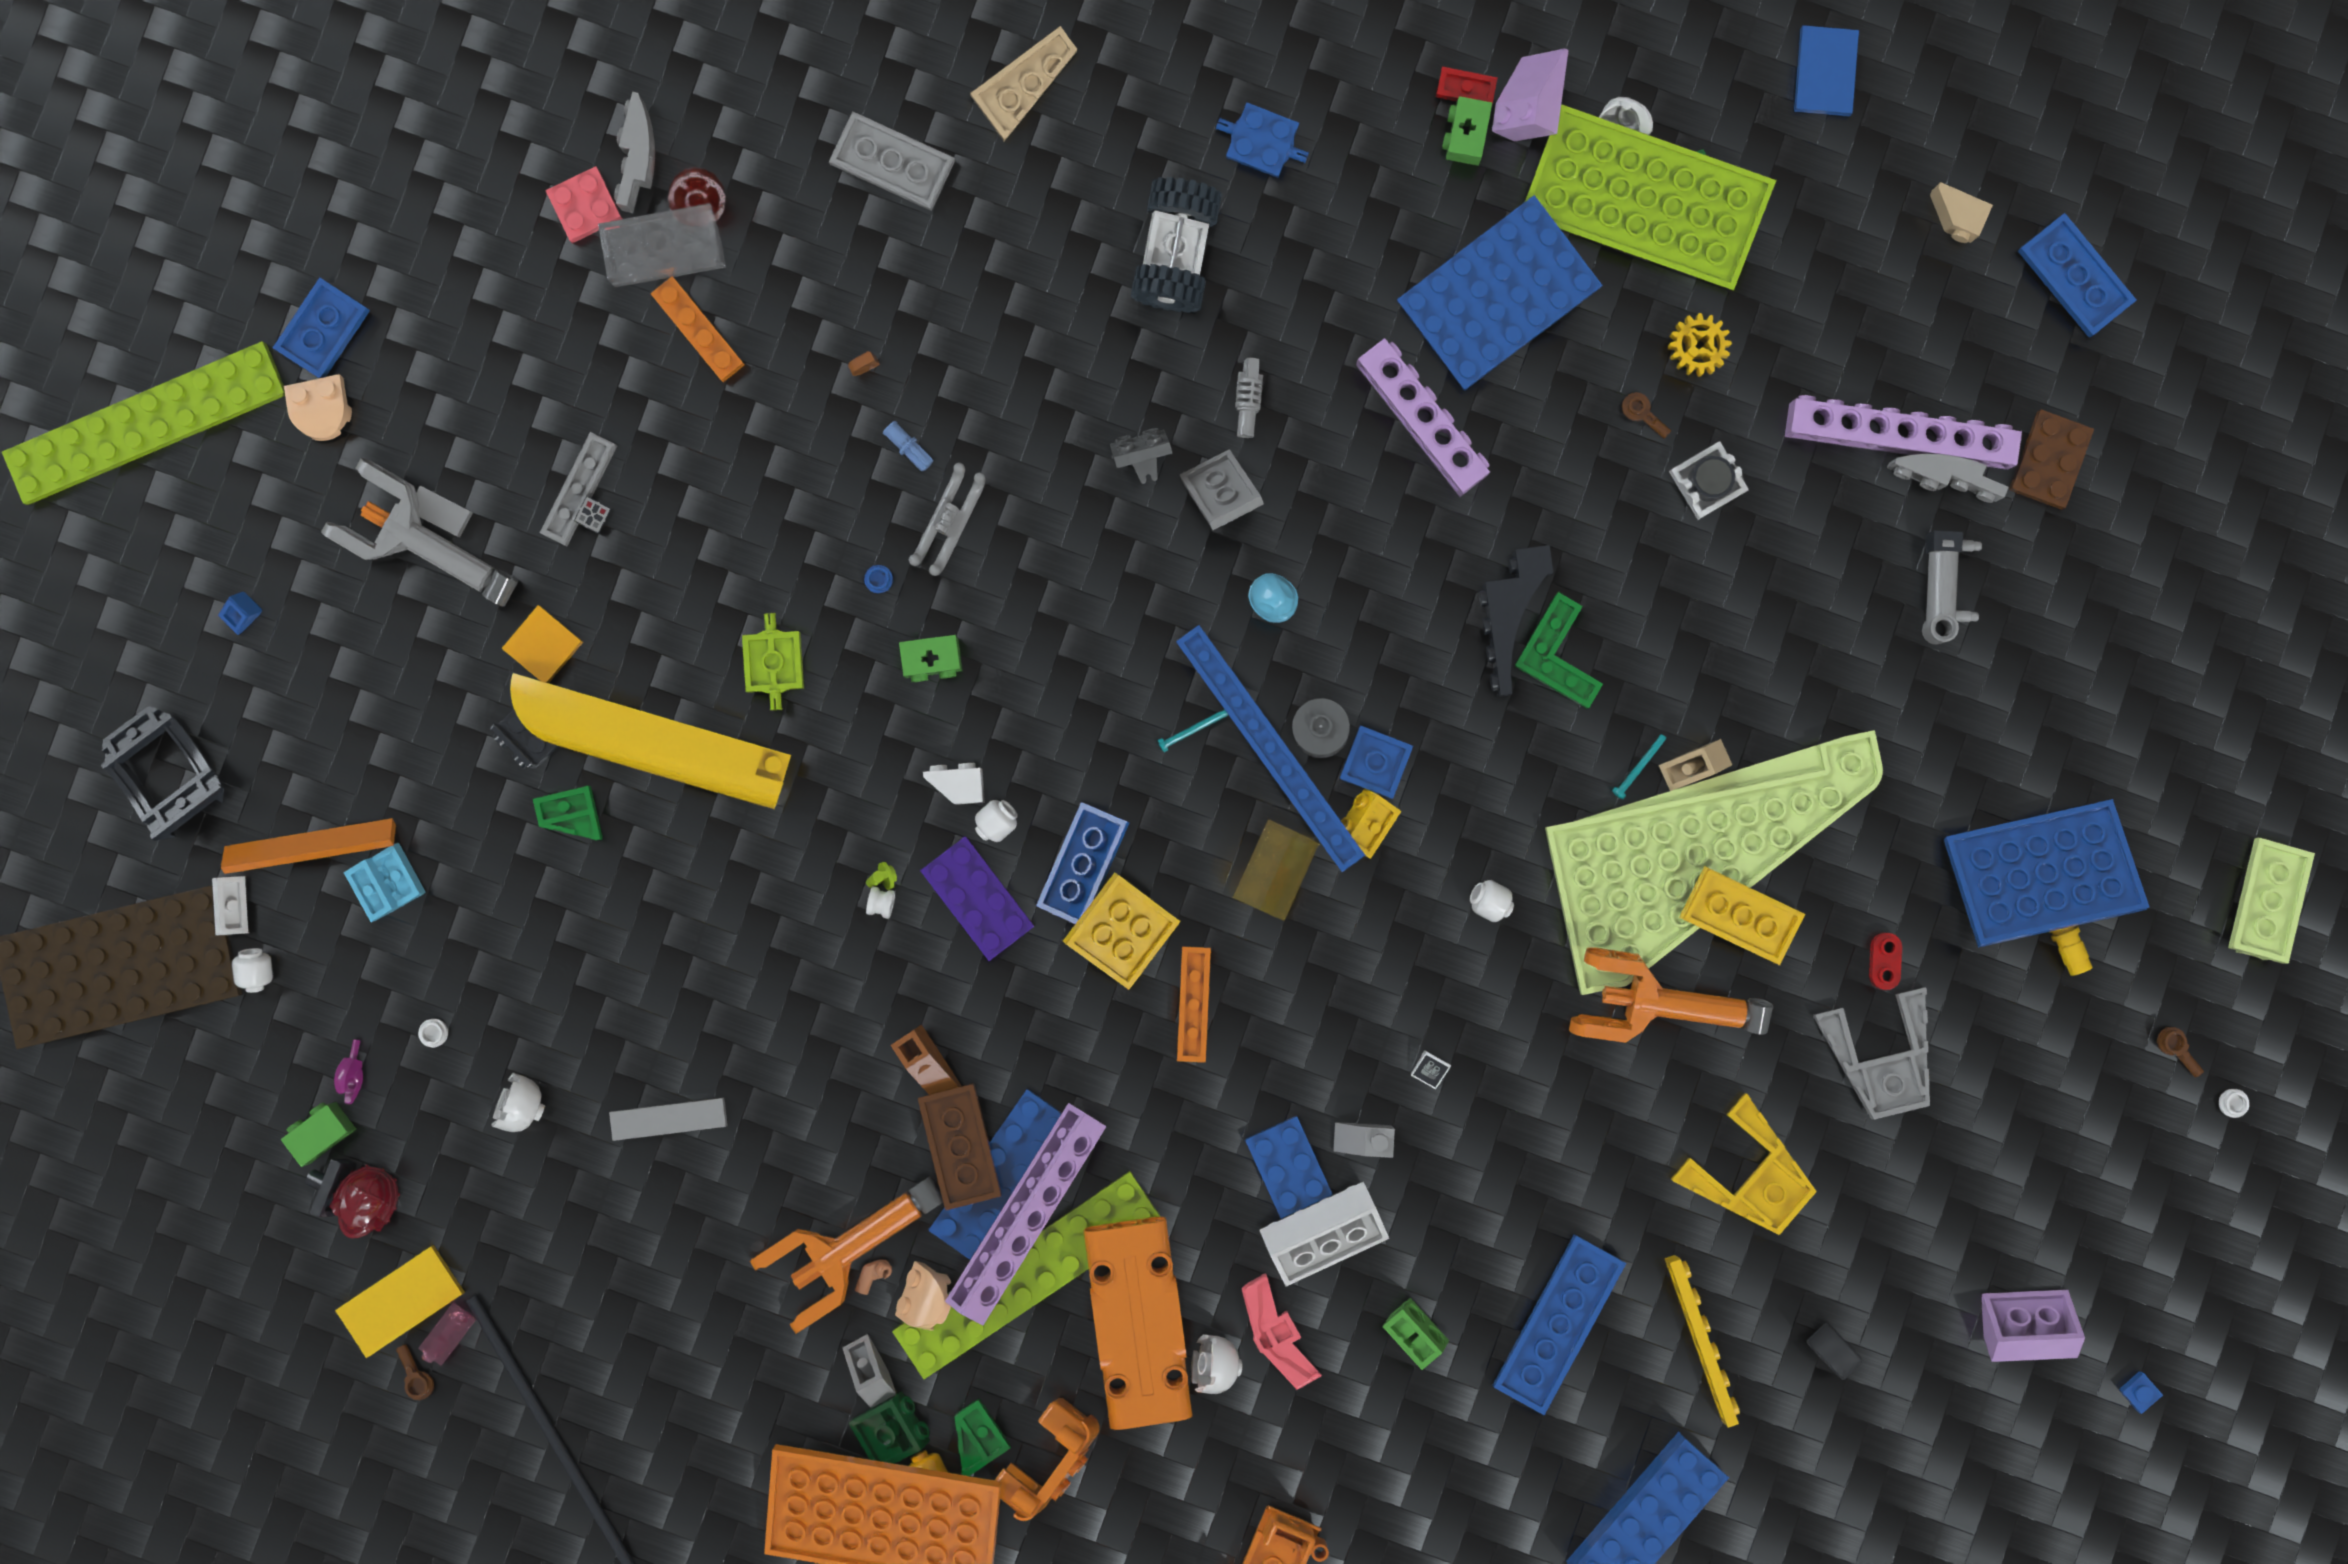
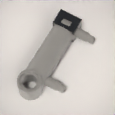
M1935 530L1926 534L1925 554H1929L1926 621L1923 624L1922 633L1925 640L1931 644H1942L1954 639L1959 630L1958 622L1978 621L1979 619L1977 612L1956 610L1958 553L1962 551H1980L1982 549L1981 542L1963 540V532ZM1937 622L1942 623L1945 627V634L1943 636L1936 632Z

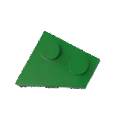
M591 786L533 799L539 827L594 840L603 839Z
M980 1398L955 1414L962 1475H972L1011 1448L1010 1443Z

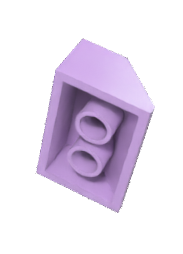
M2068 1290L1982 1294L1984 1340L1991 1362L2078 1358L2085 1336Z

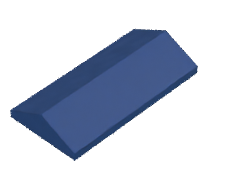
M1081 802L1036 906L1076 924L1099 894L1129 822Z

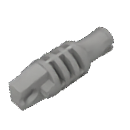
M1257 358L1245 359L1243 372H1238L1235 408L1239 412L1237 437L1241 438L1254 437L1255 416L1261 406L1263 375L1259 374V359Z

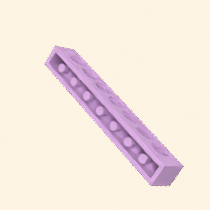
M1801 395L1799 399L1796 398L1789 403L1785 437L1905 455L1944 454L1958 456L1987 465V467L2008 470L2018 463L2022 431L2012 430V426L2004 424L1988 427L1984 426L1985 423L1978 420H1969L1967 423L1956 422V418L1951 416H1940L1939 419L1928 418V414L1923 412H1912L1911 415L1900 414V410L1896 408H1883V411L1873 410L1872 406L1868 404H1855V407L1844 405V401L1831 399L1827 400L1826 403L1816 401V397ZM1814 413H1820L1824 417V425L1815 423L1813 419ZM1842 417H1847L1851 420L1852 429L1843 427ZM1870 421H1875L1879 424V434L1872 432ZM1899 425L1907 428V438L1902 437L1898 433ZM1927 429L1934 431L1936 435L1935 442L1930 441L1926 437ZM1955 433H1958L1963 437V446H1960L1955 442ZM1983 437L1991 441V450H1987L1983 446Z
M1068 1103L945 1300L948 1305L960 1314L984 1325L1106 1128L1105 1125Z

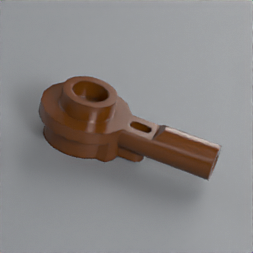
M1635 392L1625 397L1622 402V411L1626 418L1637 422L1643 420L1663 439L1672 431L1650 412V401L1644 394Z
M2167 1027L2159 1033L2157 1044L2160 1051L2167 1055L2177 1056L2194 1077H2198L2204 1072L2187 1051L2189 1048L2187 1038L2180 1029Z
M407 1344L397 1348L396 1351L407 1373V1377L404 1379L407 1395L414 1400L427 1398L434 1389L433 1378L427 1372L418 1370Z

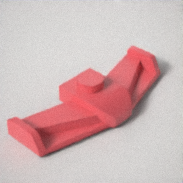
M1265 1273L1248 1282L1242 1288V1293L1254 1335L1253 1340L1260 1353H1263L1297 1390L1321 1377L1322 1374L1293 1344L1294 1341L1301 1338V1335L1288 1311L1277 1316L1267 1274Z

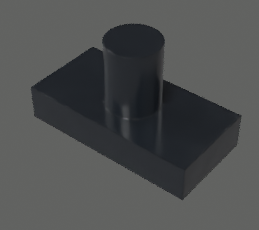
M331 1159L325 1174L316 1169L308 1174L306 1185L318 1190L310 1211L311 1214L317 1217L336 1216L330 1208V1204L333 1201V1193L338 1189L340 1181H343L351 1171H354L356 1162L349 1159Z

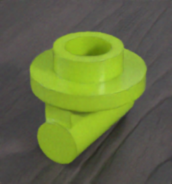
M886 862L879 863L878 871L874 872L866 880V885L872 888L882 883L887 890L893 889L894 882L897 881L894 868L891 865L888 866Z

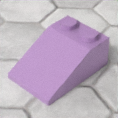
M1564 48L1521 58L1496 102L1492 132L1512 141L1557 134L1568 57L1567 49Z

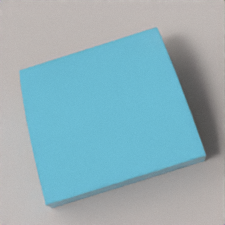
M399 843L386 848L372 858L361 861L344 872L370 922L384 917L426 893Z

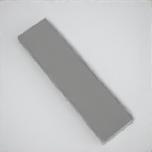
M591 432L589 433L540 531L541 534L568 546L578 526V523L571 519L583 495L592 498L617 448L616 444Z
M724 1097L609 1112L613 1141L728 1126Z

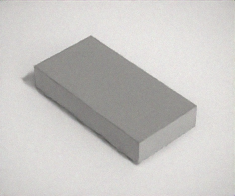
M420 486L416 492L420 505L419 517L460 538L472 512Z

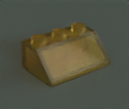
M1268 819L1232 898L1284 921L1319 843Z

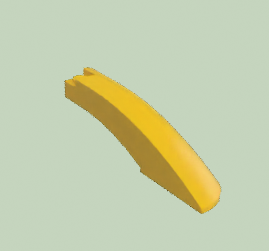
M512 674L510 690L514 710L521 723L541 740L775 809L791 755L525 676Z

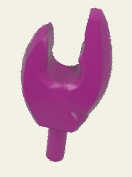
M353 1040L350 1057L343 1058L335 1072L334 1085L336 1092L339 1094L345 1093L346 1104L354 1102L363 1081L362 1061L357 1060L360 1040Z

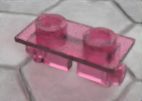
M453 1302L418 1348L424 1353L421 1356L422 1359L428 1363L434 1360L442 1366L476 1321V1318Z

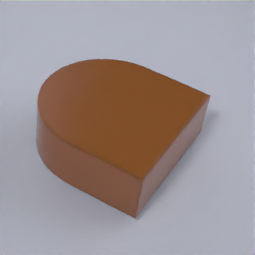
M868 351L850 361L848 367L851 374L857 376L879 366L880 363L877 357Z

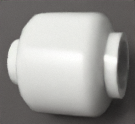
M992 800L976 814L975 822L977 827L975 830L985 841L990 839L994 842H1000L1016 828L1017 813L1007 801Z
M1493 880L1478 883L1471 892L1470 902L1472 903V910L1491 922H1497L1503 917H1508L1514 908L1512 892Z
M262 949L242 950L232 961L234 983L238 987L246 988V992L262 991L264 986L273 979L271 957L263 953Z

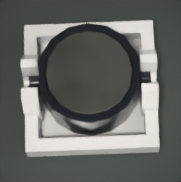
M1720 441L1669 471L1698 520L1749 490L1741 477L1742 469L1735 465L1734 456L1727 454Z

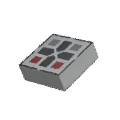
M583 495L571 520L599 534L611 508Z

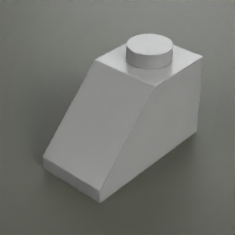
M1335 1122L1333 1151L1360 1156L1393 1158L1395 1129L1392 1125Z
M868 1334L843 1347L856 1392L871 1408L896 1395L890 1373Z

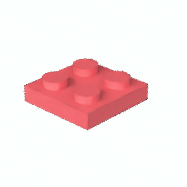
M596 166L545 190L571 243L623 219Z

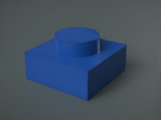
M2140 1371L2119 1389L2135 1410L2141 1414L2163 1396L2149 1378Z

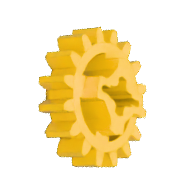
M1698 313L1695 321L1689 315L1684 319L1685 324L1679 322L1675 326L1677 331H1673L1669 336L1675 340V342L1668 345V349L1675 350L1670 359H1678L1680 361L1676 367L1678 369L1686 366L1687 375L1696 370L1697 376L1701 377L1705 369L1710 375L1715 371L1714 365L1721 368L1724 365L1722 359H1727L1730 355L1725 348L1730 347L1732 341L1725 340L1724 338L1730 332L1729 330H1720L1723 324L1722 321L1716 324L1712 323L1713 315L1703 320L1702 313ZM1695 328H1705L1707 331H1698ZM1714 337L1717 341V348L1714 346ZM1682 341L1685 343L1686 353L1682 349ZM1702 341L1704 345L1702 348L1697 349L1695 345ZM1702 359L1705 363H1698L1692 360Z

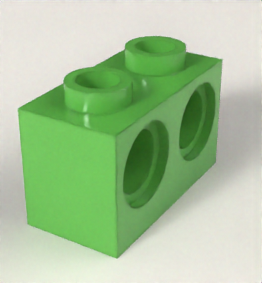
M1411 1298L1390 1314L1383 1325V1328L1421 1370L1441 1355L1449 1342L1448 1338Z

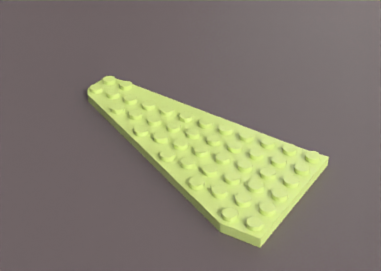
M1875 730L1844 736L1577 821L1545 827L1580 995L1603 991L1605 986L1617 988L1627 986L1632 982L1634 976L1597 970L1594 966L1585 963L1584 956L1587 948L1593 947L1636 953L1640 955L1647 967L1650 968L1700 928L1679 918L1704 866L1751 888L1878 786L1883 774Z

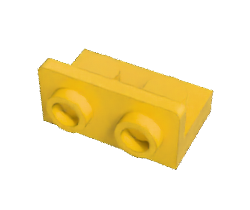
M1364 789L1362 793L1357 795L1352 808L1341 822L1366 857L1371 859L1398 818L1401 810L1378 794Z

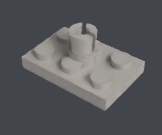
M1230 449L1180 474L1184 486L1212 530L1264 504L1260 494Z

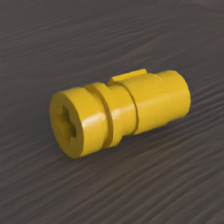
M2079 926L2049 932L2053 933L2051 935L2052 941H2056L2059 953L2070 976L2084 973L2093 968L2085 945L2078 934L2080 932Z

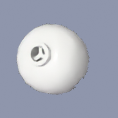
M512 1073L508 1081L513 1083L510 1089L503 1088L493 1115V1119H496V1121L492 1123V1126L504 1131L518 1132L528 1128L533 1120L539 1121L545 1105L540 1103L541 1092L534 1081Z
M1203 1334L1197 1341V1343H1202L1199 1353L1194 1350L1192 1355V1383L1198 1384L1199 1388L1195 1389L1196 1392L1222 1393L1234 1384L1237 1376L1241 1375L1242 1361L1239 1359L1236 1348L1229 1340L1219 1336Z

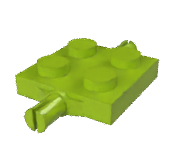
M776 613L764 614L765 631L753 635H742L745 687L747 693H768L770 695V710H782L781 693L791 689H804L801 634L799 631L782 632L776 630Z

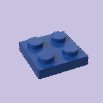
M1360 725L1339 779L1393 799L1413 746Z

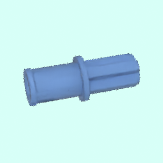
M893 421L883 431V434L900 449L899 453L901 455L905 454L920 471L930 467L933 462L932 458L916 443L917 439L915 437L911 438L899 426L897 421Z

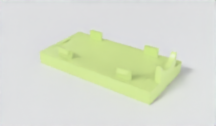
M2262 838L2254 839L2228 948L2236 950V953L2255 956L2262 960H2272L2282 964L2289 963L2315 853Z

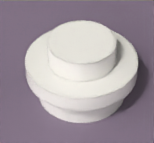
M428 1019L419 1028V1039L428 1047H438L446 1041L448 1028L439 1019Z
M2228 1089L2221 1094L2219 1107L2226 1116L2233 1118L2241 1117L2249 1109V1099L2241 1090Z

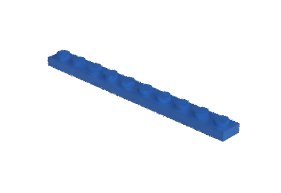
M1200 625L1177 640V644L1341 872H1344L1365 857L1364 852Z

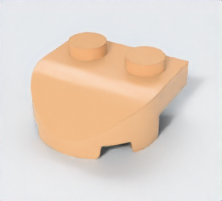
M340 374L284 386L287 410L291 422L303 434L311 437L313 440L326 441L333 439L341 434L340 430L346 422H350L352 408L347 404L344 378Z
M914 1261L912 1270L907 1275L902 1297L897 1302L895 1315L909 1326L933 1331L934 1325L944 1323L951 1308L945 1302L949 1296L947 1294V1285L951 1283L950 1278L945 1274L935 1272L925 1263Z

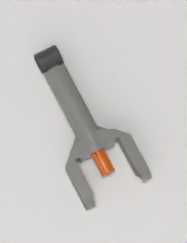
M360 458L356 466V470L359 471L360 475L401 499L400 502L395 503L391 513L370 501L367 502L366 506L362 507L361 516L382 528L374 543L346 526H339L331 522H326L321 533L365 560L377 559L409 550L477 591L481 592L484 590L482 595L491 602L505 606L518 580L502 570L495 569L494 571L492 566L422 526L419 517L420 505L415 487L368 459Z

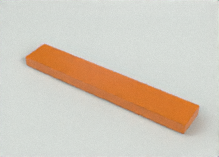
M393 818L224 846L221 869L224 874L394 846L396 824Z

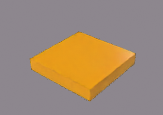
M538 605L502 649L537 679L549 684L582 645L583 641Z

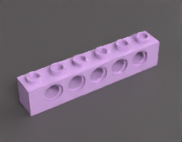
M1384 338L1358 358L1356 365L1459 497H1461L1490 473L1487 469L1489 463L1481 453L1476 455L1470 447L1472 442L1463 431H1457L1452 424L1454 419L1445 408L1441 410L1435 403L1437 398L1428 386L1424 388L1417 380L1419 374L1410 364L1406 366L1400 358L1402 353L1393 342L1389 344ZM1385 366H1392L1397 370V376L1388 378L1383 374L1382 369ZM1410 388L1414 392L1415 398L1412 400L1403 399L1400 395V390ZM1420 410H1427L1431 413L1432 420L1427 423L1419 420L1417 413ZM1438 432L1446 433L1449 437V443L1446 445L1437 443L1435 434ZM1456 454L1463 455L1467 460V465L1464 467L1456 466L1452 460L1453 456Z

